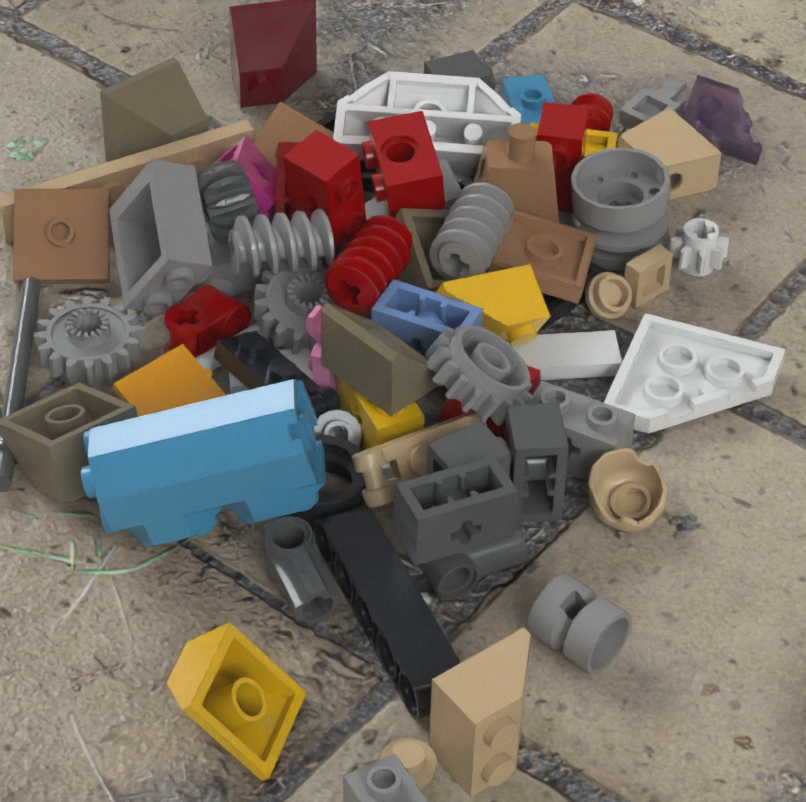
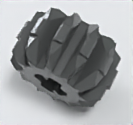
M234 159L226 162L221 160L209 164L207 168L196 173L203 214L209 223L211 235L221 244L229 242V231L233 229L235 219L238 216L244 215L247 217L252 227L255 216L259 214V207L256 203L255 193L252 190L249 178L245 174L244 167Z

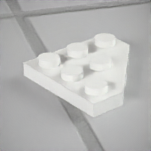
M645 313L604 403L636 414L634 430L649 434L771 395L784 362L786 349Z

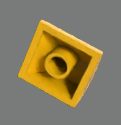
M530 264L443 282L435 292L483 308V328L509 342L512 347L521 346L533 341L538 336L537 332L551 317Z
M230 622L188 641L167 681V685L182 711L261 781L270 778L307 693Z

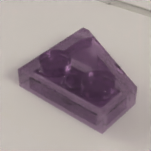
M697 75L683 119L722 152L721 154L757 165L763 148L761 143L753 142L750 134L753 123L749 113L743 108L744 101L739 88Z

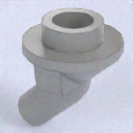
M339 409L330 410L317 418L318 425L313 426L315 436L341 437L358 447L360 446L362 438L361 426L357 419L349 412Z

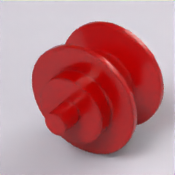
M585 93L573 100L571 105L589 107L587 129L610 131L614 110L611 103L605 97L595 93Z

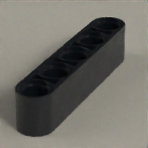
M362 505L316 519L314 530L320 553L407 711L415 720L430 715L432 679L460 664L459 658L368 505Z

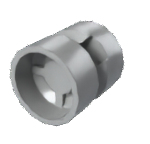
M564 573L548 583L539 594L531 608L527 628L530 634L552 649L559 650L563 648V653L568 660L587 673L595 675L611 664L620 653L629 636L632 618L629 613L606 598L600 597L595 600L596 595L593 589L572 575Z

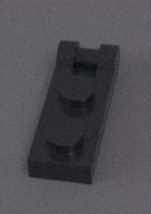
M256 330L217 341L213 357L249 390L292 379L301 380L307 390L317 418L327 411L340 410V399L333 388L319 387Z

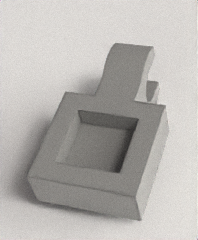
M670 77L656 92L644 87L620 109L619 123L631 129L668 108H671L680 116V111L685 106V100L678 96L687 87V83L675 77Z

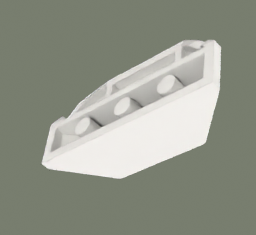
M388 71L365 84L352 95H347L337 101L333 140L359 154V159L364 161L362 142L370 141L368 121L423 111L438 161L447 159L454 175L473 176L476 174L484 144L489 140H507L508 128L513 124L521 123V114L513 107L511 108L480 78Z

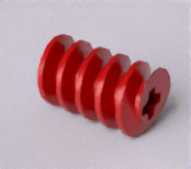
M386 215L372 216L362 224L360 230L354 234L352 240L347 243L344 250L331 263L325 274V286L328 295L338 307L359 316H367L371 313L372 307L392 280H398L402 271L407 268L411 261L410 248L413 244L412 233L405 224Z

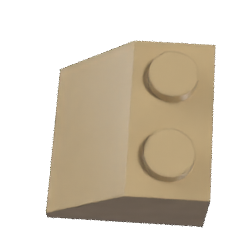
M524 627L432 679L429 746L433 749L438 763L470 797L488 786L495 787L502 784L516 770L525 709L531 634Z

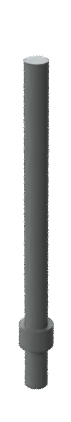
M28 277L22 282L1 418L22 409L24 404L41 290L40 281L33 277ZM1 436L0 492H5L11 488L14 465L18 462Z

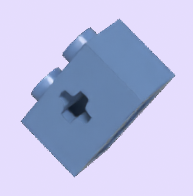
M395 279L392 280L371 309L372 321L385 327L428 359L430 357L426 355L427 350L447 327H450L452 330H455L457 326L464 327L468 325L483 328V308Z

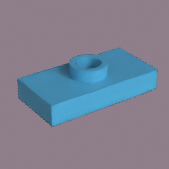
M544 74L502 78L504 99L511 108L513 107L521 114V123L529 125L530 122L539 123L543 103H555Z

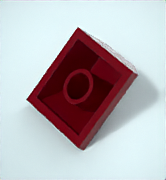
M281 0L229 6L231 74L240 107L276 104L280 101L283 103L317 73L316 0Z

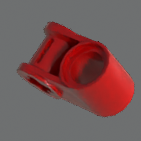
M207 284L200 287L193 295L179 304L170 307L165 312L164 324L169 330V341L164 346V354L184 344L195 358L214 348L218 340L233 337L247 329L251 320V309L246 304L212 285Z

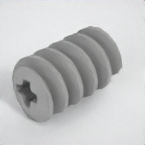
M480 182L464 187L458 194L456 202L452 205L443 226L439 229L437 237L433 240L429 252L431 264L446 281L486 273V270L491 265L492 258L498 251V246L503 242L504 235L509 230L511 217L515 213L513 201L506 192L498 186L487 182Z
M316 209L312 212L309 221L303 211H296L292 216L291 223L286 214L278 212L274 215L272 224H270L266 215L258 214L254 218L252 227L247 217L244 215L238 216L235 219L233 229L229 231V257L234 279L240 277L243 264H248L253 277L259 276L262 262L268 263L272 275H278L281 261L284 260L287 261L292 274L298 272L300 259H306L311 272L317 271L320 257H325L328 266H330L334 262V238L325 212L321 209Z

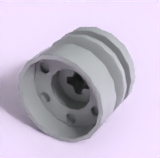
M625 147L611 148L590 154L575 166L571 175L573 228L597 235L591 262L604 269L620 271L625 270L626 263L636 255H641L658 244L665 248L667 247L669 242V214L667 208L670 204V178L667 167L658 157L638 149Z

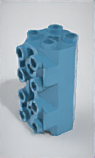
M292 379L90 428V430L84 432V445L88 455L89 466L82 467L81 469L85 493L89 498H97L102 525L107 534L126 531L136 536L139 544L145 547H153L209 533L217 525L218 518L216 515L224 507L235 512L239 520L247 524L309 510L318 502L319 495L317 491L326 484L322 440H315L313 426L318 425L315 410L303 381Z

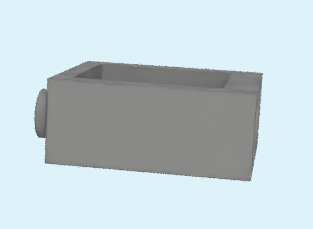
M151 159L109 209L124 309L144 311L149 315H162L170 307L178 304L213 265L195 166Z

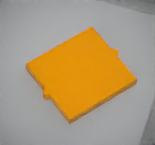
M184 344L115 382L112 388L121 400L136 406L138 417L226 396L211 378L212 371L204 369Z

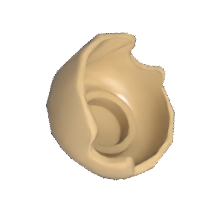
M630 448L604 453L592 465L587 487L591 508L598 519L605 525L626 533L632 531L640 532L652 527L665 512L669 490L662 473H660L658 464L649 463L639 458L635 451Z

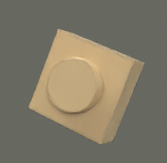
M661 244L641 255H636L626 263L624 279L627 280L631 287L632 300L630 305L635 309L669 289L673 253Z

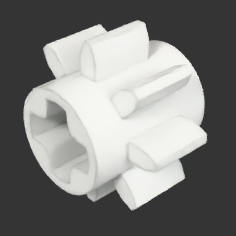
M703 218L689 220L684 226H676L675 237L671 238L669 251L673 253V258H679L678 269L691 276H705L710 274L713 269L720 270L722 268L723 258L727 257L729 238L718 237L719 226L714 222Z

